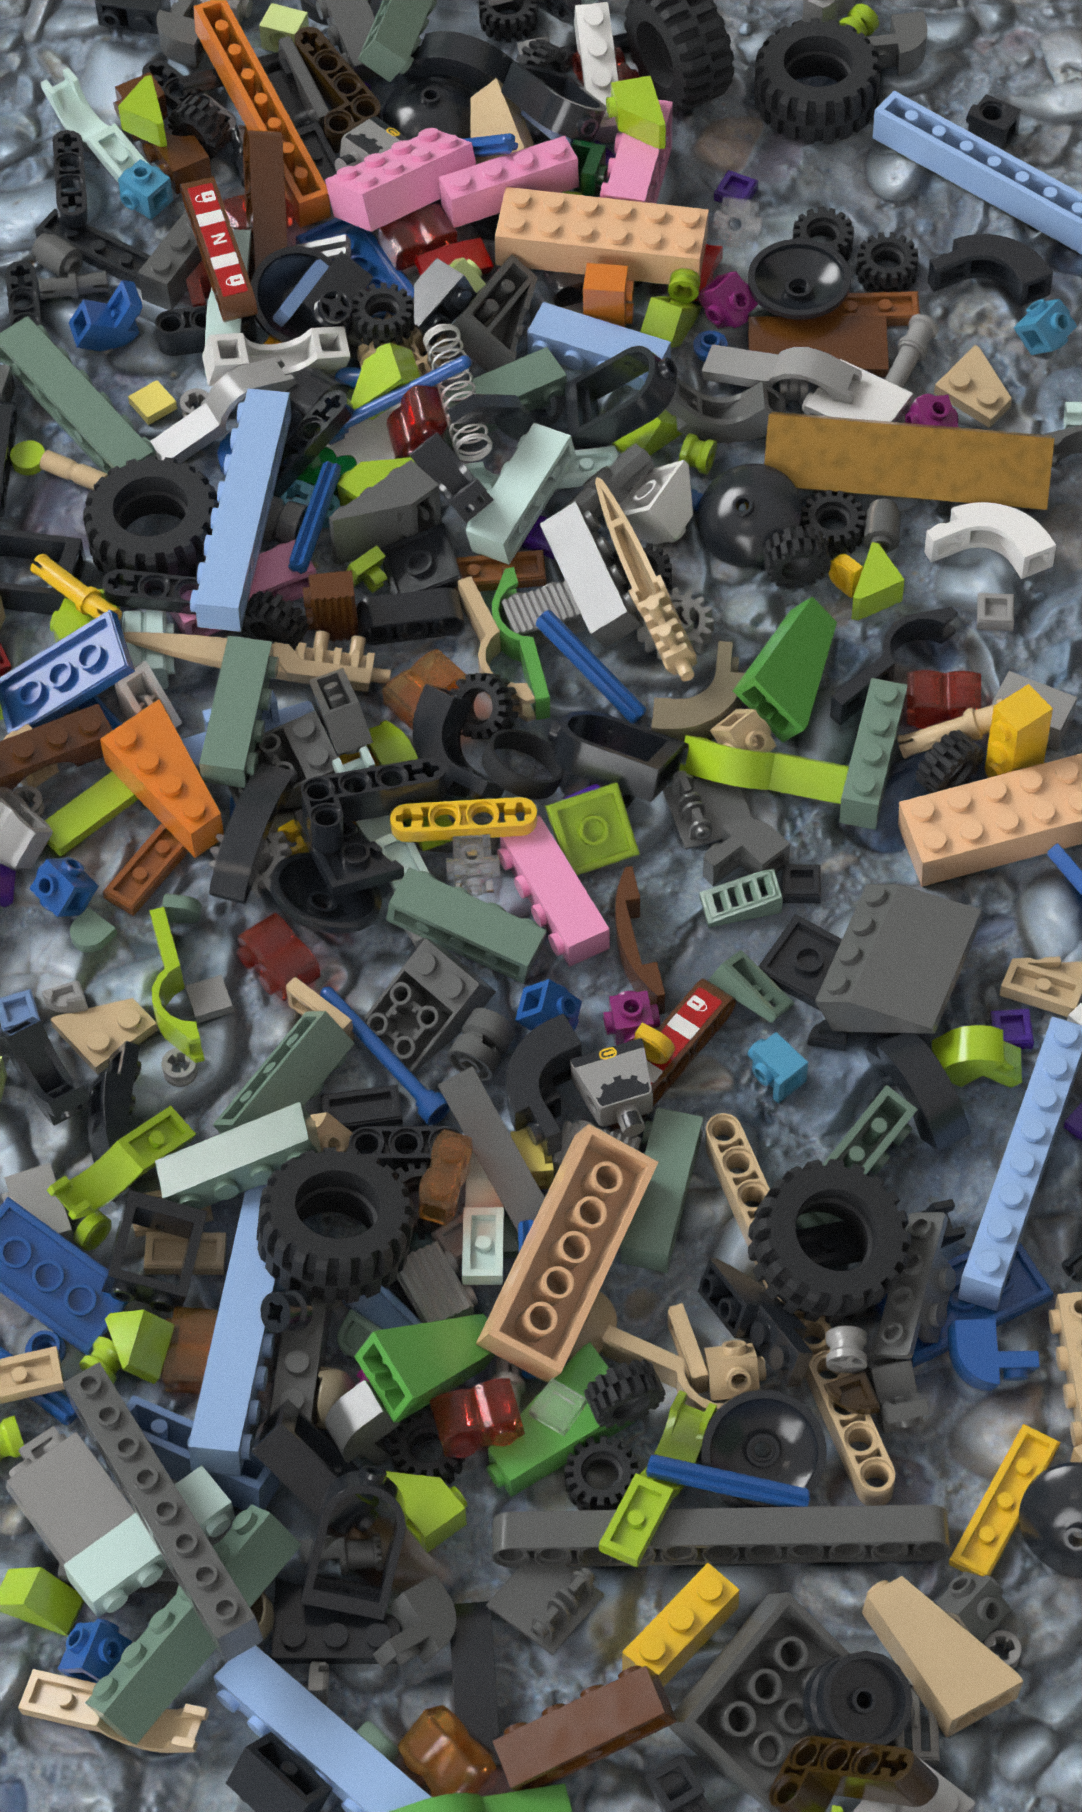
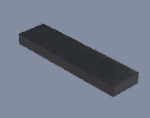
M54 209L35 229L36 238L43 233L56 234L81 250L82 261L102 271H106L120 280L134 282L136 288L140 289L138 272L150 255L86 223L79 228L64 227L58 221L57 209Z

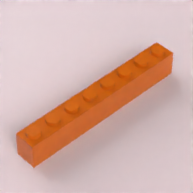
M210 0L195 5V32L247 130L281 132L285 201L298 226L301 228L331 217L327 186L227 0Z

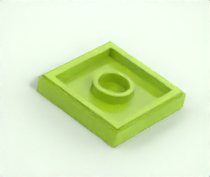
M612 783L545 806L555 840L576 875L640 854L618 783Z

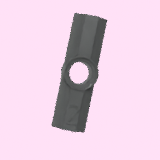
M637 444L632 445L619 455L612 464L603 467L583 484L584 489L559 511L576 501L585 511L592 510L598 518L603 514L595 484L596 478H601L618 504H620L629 495L628 490L655 467L651 456Z

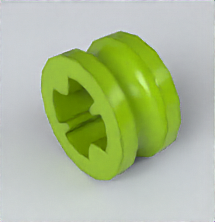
M681 268L675 270L670 276L669 295L680 302L695 300L699 295L700 276L690 269Z

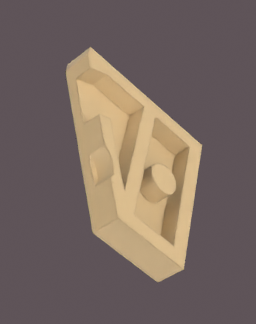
M974 345L935 384L934 388L935 395H949L951 405L989 428L1011 407V396L977 345Z
M1060 956L1044 957L1039 960L1013 958L1002 982L999 996L1068 1017L1079 1005L1082 997V962H1061Z
M134 998L91 1007L86 1011L61 1014L50 1019L52 1027L97 1075L108 1068L110 1055L125 1041L139 1045L158 1031L157 1023Z

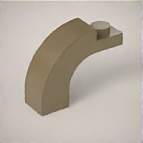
M718 641L715 677L705 691L686 699L654 698L652 731L683 742L687 734L707 738L710 741L714 739L710 730L735 709H741L743 703L733 692V689L745 674L738 672L739 657H732L733 642ZM685 743L684 749L689 748V744Z

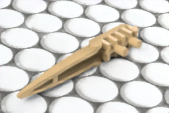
M597 477L595 484L600 504L617 554L632 586V589L629 590L631 598L646 623L666 670L673 675L679 674L682 681H689L694 677L692 667L697 664V657L661 575H655L623 510L604 481Z
M325 631L315 632L313 648H308L306 643L299 642L294 651L289 644L277 642L272 644L273 656L279 657L276 679L310 685V679L343 668L354 691L369 692L371 682L389 684L391 670L373 668L375 653L367 652V655H364L366 639L362 636L351 637L349 653L342 652V648L335 647L334 651L328 650L330 634ZM123 632L125 641L172 657L221 669L227 638L173 633Z

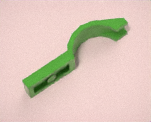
M514 567L506 568L492 600V617L500 630L501 651L511 659L521 663L525 681L535 697V703H532L536 720L551 718L550 695L534 638L521 636L509 630L502 622L501 602L517 593L516 588L518 587Z
M558 1784L483 1797L472 1793L445 1794L427 1798L389 1812H572L566 1785Z

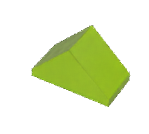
M151 75L144 76L118 106L122 130L159 147H165L167 142L164 122Z
M665 409L656 419L613 442L612 446H615L616 450L622 454L627 448L637 444L651 456L682 435V433L677 431V417L671 415Z
M871 543L856 587L852 604L851 619L859 621L903 601L905 580L879 543Z
M146 1310L110 1313L105 1318L122 1369L155 1384L160 1378L175 1324Z
M42 1567L8 1569L0 1586V1612L67 1637L85 1602L76 1590Z

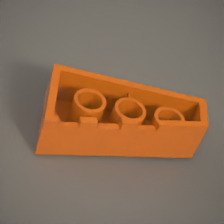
M160 699L100 739L105 764L194 858L218 843L217 834L224 835L221 813Z

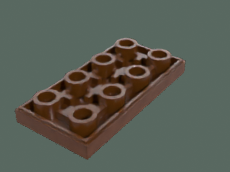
M780 316L748 317L749 350L779 354L781 351L792 347H809L826 352L839 360L842 359L878 377H886L889 373L886 316H821L806 320L787 319Z

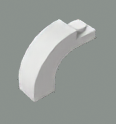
M978 502L953 507L951 509L950 522L939 523L930 530H927L924 553L932 563L969 548L991 549L1006 557L1020 578L1023 579L1053 567L1056 544L1048 532L1026 513L1002 504Z

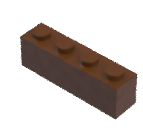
M646 1665L643 1667H629L618 1674L619 1679L605 1686L598 1684L586 1688L580 1693L579 1699L566 1705L564 1703L552 1705L541 1713L542 1717L530 1723L520 1722L506 1728L503 1732L504 1735L493 1740V1744L510 1788L514 1791L548 1786L676 1723L677 1719L659 1675Z

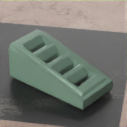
M774 868L759 871L699 892L708 928L782 913L783 898ZM767 890L768 895L762 897L761 891ZM751 894L753 901L747 902L745 895ZM731 897H736L738 906L732 908ZM721 900L724 911L717 913L714 901Z
M742 950L723 962L708 980L771 1023L790 1010L795 1004Z

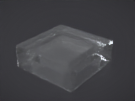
M551 1378L529 1409V1414L534 1419L565 1436L587 1405V1400L584 1396Z

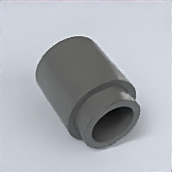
M43 233L35 240L32 246V255L36 258L37 263L59 277L69 276V272L74 271L77 274L81 270L83 264L81 250L56 234Z
M878 499L873 501L866 510L864 544L868 549H870L872 542L879 543L885 553L893 551L899 546L901 512L894 501Z

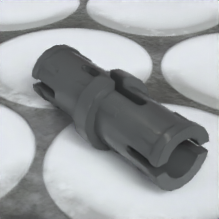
M74 271L69 272V276L38 278L41 300L71 296L72 299H79V295L109 293L106 271L78 275Z

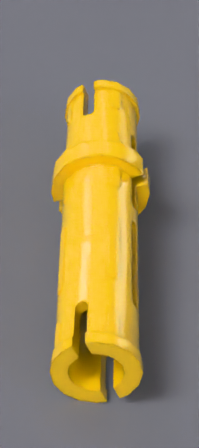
M40 554L34 559L43 567L39 568L32 563L31 572L72 601L80 613L84 615L89 614L95 619L108 610H112L118 615L119 620L121 619L122 611L103 599L101 592L95 587H87L51 560L46 554Z

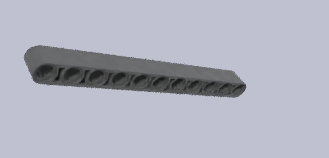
M938 1505L667 1509L639 1566L706 1565L707 1563L767 1564L939 1560L945 1558L951 1551L947 1510ZM616 1510L504 1512L493 1518L492 1559L499 1566L519 1568L522 1563L527 1564L529 1562L530 1554L533 1551L537 1564L544 1565V1561H560L561 1565H566L567 1567L632 1566L599 1552V1542Z

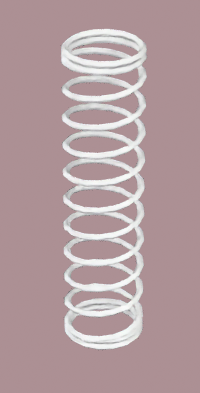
M439 324L430 328L425 333L423 343L428 353V361L431 363V371L435 370L434 367L439 368L453 361L450 360L438 366L435 364L438 358H451L460 352L466 355L464 350H462L463 342L460 340V330L452 324ZM452 330L457 334L456 338H446L437 342L434 346L429 345L430 339L441 331ZM453 341L446 346L436 347L443 342ZM458 343L460 344L459 349L454 348ZM451 351H457L456 353L448 356H441ZM432 352H441V353L438 354V355H435V354H433ZM468 368L462 371V374L447 380L460 378L466 373L469 375V380H460L447 387L439 383L437 384V392L440 395L443 414L446 416V424L450 428L449 434L453 439L454 452L460 460L472 462L484 458L492 449L491 438L487 436L488 428L483 424H469L457 430L453 428L455 424H450L451 419L447 413V409H450L447 406L450 401H461L472 394H476V385L471 382L473 375L468 371ZM465 383L462 386L450 388L456 384ZM469 384L472 386V391H462L450 398L444 396L447 390H459ZM462 394H468L467 396L461 398H455L456 396ZM477 426L476 428L465 430L466 428ZM481 427L485 429L484 434L473 433L462 437L460 440L457 439L459 433H470ZM482 439L488 442L486 447L475 452H465L459 449L462 444H472ZM460 453H462V454H467V455H473V456H464V455H461Z

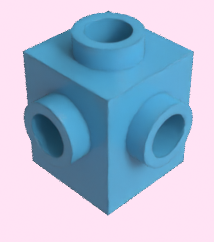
M142 159L124 170L118 178L122 203L128 209L136 210L150 220L173 201L170 177L165 175L157 166H151Z
M1059 298L1049 301L1044 299L1035 301L1026 309L1027 314L1013 328L1029 353L1036 355L1052 352L1064 346L1069 340L1068 336L1077 325L1071 317L1069 309Z

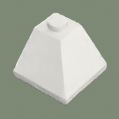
M685 460L653 468L628 490L629 495L619 504L637 538L657 545L665 542L673 543L684 535L686 531L685 526L693 516L689 465Z

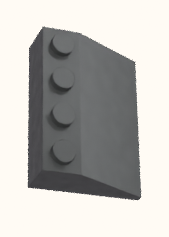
M866 884L815 1000L832 1031L935 1034L983 919V911L901 884Z
M789 1592L768 1594L673 1712L677 1722L668 1727L695 1754L769 1811L774 1812L776 1808L769 1801V1792L785 1759L796 1742L806 1736H815L806 1722L802 1704L805 1684L813 1671L827 1660L850 1653Z

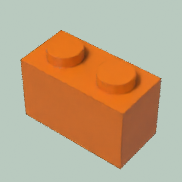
M587 263L583 285V314L625 328L626 324H633L634 303H628V301H633L634 281L628 280V266Z

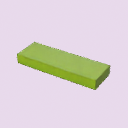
M111 771L45 820L53 831L47 844L60 857L136 802L138 798Z

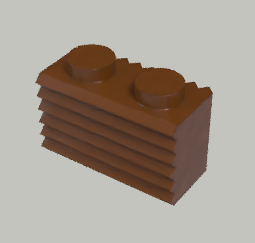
M352 570L308 574L310 587H302L304 608L308 619L306 623L309 624L308 630L328 632L330 634L329 641L333 642L337 639L341 642L344 639L349 641L352 636H359Z

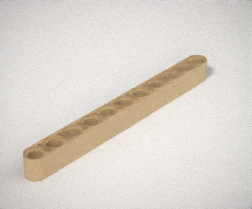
M716 1114L707 1122L706 1153L745 1242L749 1246L753 1241L748 1237L749 1226L755 1218L754 1213L758 1207H748L744 1203L747 1201L761 1203L770 1188L741 1123L731 1114ZM720 1135L729 1136L731 1139L727 1141H721L716 1139L715 1137ZM733 1168H742L746 1172L742 1174H735L730 1170ZM763 1280V1283H764V1285H765V1287H766V1289H767V1288H768V1284L766 1283L765 1280ZM796 1310L794 1314L807 1327L804 1338L815 1336L822 1341L818 1344H809L804 1341L813 1352L804 1376L854 1491L861 1503L866 1506L886 1505L892 1498L896 1474L871 1415L855 1413L841 1415L837 1413L834 1409L839 1406L834 1403L826 1392L827 1383L852 1375V1373L833 1372L826 1366V1356L830 1352V1348L826 1344V1332L832 1329L831 1325L825 1321V1316H821L817 1322L804 1320V1312ZM831 1371L838 1377L828 1380L822 1378L819 1373ZM858 1441L864 1442L869 1448L865 1451H858L853 1449L850 1444ZM873 1477L880 1478L884 1481L885 1485L882 1487H872L867 1484L866 1480Z

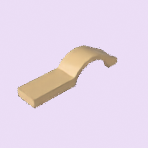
M470 576L458 580L461 605L480 641L478 652L479 673L494 674L489 665L492 659L501 652L500 630ZM510 682L507 687H514L517 692L511 696L512 699H519V706H513V711L519 712L518 717L526 722L536 719V715L530 705L535 703V697L528 684Z
M609 1325L602 1338L603 1356L620 1364L626 1362L627 1365L632 1360H639V1362L643 1359L648 1360V1362L653 1364L662 1383L676 1388L677 1394L679 1390L686 1392L687 1400L685 1404L705 1412L709 1402L717 1405V1410L724 1404L709 1401L695 1392L689 1385L684 1372V1358Z
M56 1346L0 1359V1404L65 1389L60 1356Z
M36 1669L32 1670L18 1706L23 1715L100 1732L123 1744L159 1753L196 1752L198 1743L195 1741L202 1720H207L210 1713L207 1708L185 1704L184 1708L177 1710L166 1709L137 1745L118 1735L85 1704L92 1695L93 1688L97 1683Z

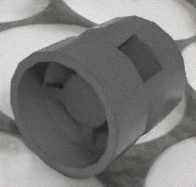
M273 496L262 541L272 542L274 539H277L279 545L295 540L308 505L294 501H288L284 505L282 498Z
M474 1008L462 1027V1034L455 1039L450 1048L447 1060L458 1072L473 1066L480 1081H489L501 1062V1055L508 1050L513 1041L516 1030L505 1017L497 1012L485 1008Z

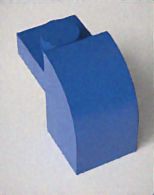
M122 280L108 303L82 300L68 322L77 348L106 351L125 346L137 337L140 332L135 318L140 315L143 306L134 282Z
M996 1319L954 1320L947 1327L949 1356L952 1366L959 1377L974 1388L993 1391L1000 1385V1375H1003L1004 1381H1021L1028 1379V1374L1033 1373L1040 1367L1038 1351H998Z

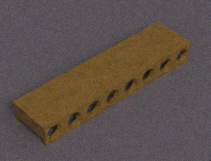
M771 412L768 416L764 465L778 469L792 481L796 488L832 490L837 492L964 503L986 502L1010 507L1047 510L1055 438L1052 435Z

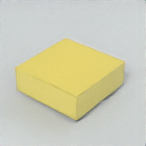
M158 380L128 396L129 404L148 425L177 409L176 400Z

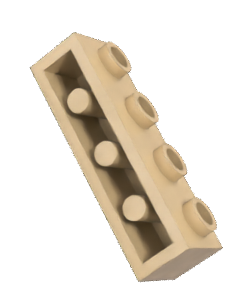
M1082 1292L1058 1294L1055 1308L1049 1310L1051 1333L1058 1334L1060 1346L1056 1347L1057 1366L1059 1371L1066 1372L1068 1383L1063 1385L1064 1402L1067 1409L1073 1408L1075 1421L1071 1422L1070 1431L1074 1447L1082 1444Z

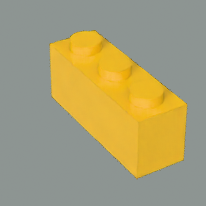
M1027 684L993 706L985 762V772L988 778L1044 763L1053 708L1030 684Z
M707 1563L622 1651V1670L632 1666L643 1667L646 1665L659 1675L664 1687L738 1609L740 1589Z

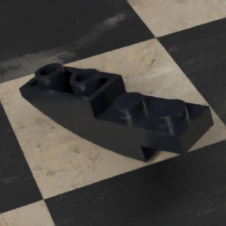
M125 1041L110 1055L108 1070H105L90 1084L88 1132L94 1163L119 1139L142 1125V1118L131 1115L136 1101L135 1095H132L133 1085L140 1074L142 1065L141 1061H138L140 1045ZM137 1179L125 1191H123L118 1197H116L111 1202H116L125 1193H127L130 1190H133L137 1182Z
M710 1258L704 1275L700 1280L699 1294L734 1338H748L786 1387H800L813 1355L811 1349L803 1341L807 1327L795 1314L792 1315L782 1309L785 1304L777 1297L772 1300L765 1293L766 1288L752 1278L717 1258Z

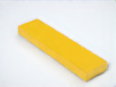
M1025 1424L1022 1425L951 1555L948 1565L962 1572L966 1571L982 1577L984 1575L991 1576L1019 1524V1508L1026 1488L1037 1475L1049 1468L1059 1450L1061 1442Z

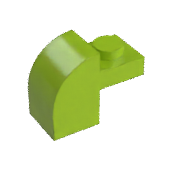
M984 1025L964 1026L950 1030L932 1040L933 1054L942 1065L951 1083L963 1087L981 1076L1010 1088L1022 1083L1021 1048L1005 1042L1002 1029Z

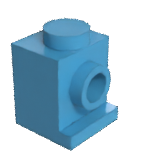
M777 1032L766 1040L760 1039L756 1041L749 1049L747 1055L753 1060L752 1071L754 1076L764 1086L770 1085L773 1088V1099L778 1104L807 1081L808 1062Z

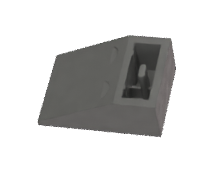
M410 460L403 466L393 469L386 478L373 487L366 488L359 497L346 506L339 507L329 517L334 562L341 564L355 561L376 545L382 548L442 524L439 484Z
M315 710L264 732L262 743L256 742L254 750L255 753H258L257 768L261 763L297 771L298 776L286 806H280L279 809L302 806L301 786L306 780L317 776L335 774L332 761L337 759L338 756ZM228 786L237 804L245 788Z
M425 938L362 1020L414 1074L462 1032V1027L474 1008H484L496 991L445 947Z

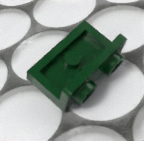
M573 140L571 147L578 158L579 187L573 190L582 192L584 196L600 197L602 183L607 181L606 145Z

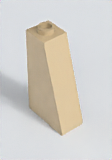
M497 78L471 97V138L510 133L515 136V142L518 143L517 150L511 153L534 146L520 108L501 93L503 84ZM504 155L475 158L476 165Z
M903 1576L890 1583L888 1580L880 1581L868 1590L862 1611L863 1616L895 1663L913 1683L912 1688L928 1711L929 1709L931 1710L946 1738L1018 1698L1023 1684V1679L1020 1675Z

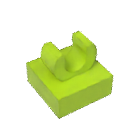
M377 545L349 564L347 571L352 570L354 587L363 581L372 594L384 586L383 582L387 580L386 574L381 569L386 556Z

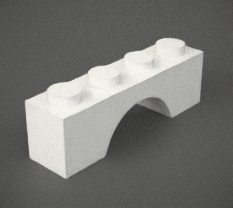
M608 2L575 5L574 27L577 50L582 64L584 89L606 106V97H611V82L618 81ZM607 110L594 141L599 140L601 143L615 142L617 133H623L618 131L615 118H609Z
M344 326L310 328L300 337L278 344L254 343L249 341L243 333L209 335L202 354L208 386H213L225 373L240 365L278 356L286 365L281 368L284 374H291L294 379L309 368L324 370L335 376L336 372L347 367L351 357Z

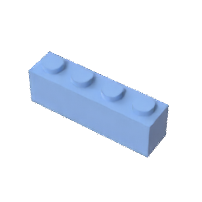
M546 302L542 303L527 330L528 354L548 347L559 364L573 370L587 372L633 346L646 347L662 360L666 357L671 359L670 341ZM649 371L625 385L640 390L648 377Z

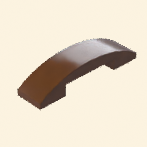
M625 867L617 888L615 907L616 943L619 957L633 989L636 992L647 991L650 1005L657 1004L659 1015L665 1014V991L657 962L641 963L630 920L640 918V894L633 867Z

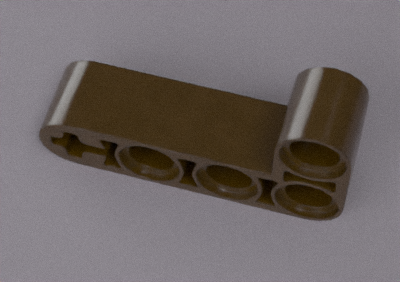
M303 27L296 32L294 44L320 94L333 109L324 118V134L334 153H340L341 139L346 133L371 117L376 116L380 119L381 104L320 30L314 27Z
M806 1736L796 1742L791 1748L770 1789L769 1801L779 1812H826L834 1795L909 1807H921L933 1799L937 1793L939 1779L907 1748L819 1736Z

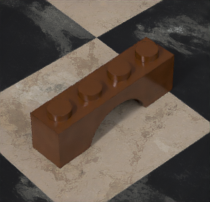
M151 72L115 86L117 101L113 102L119 119L118 106L144 76L151 75L162 119L164 120L168 117L165 93ZM165 132L167 146L159 147L131 134L135 142L140 141L142 143L147 160L150 163L155 162L157 167L170 177L171 187L176 194L181 193L180 184L212 176L209 156L194 135L176 136Z
M99 704L0 741V787H7L13 791L26 777L52 764L71 762L79 767L104 757L100 739L113 731Z

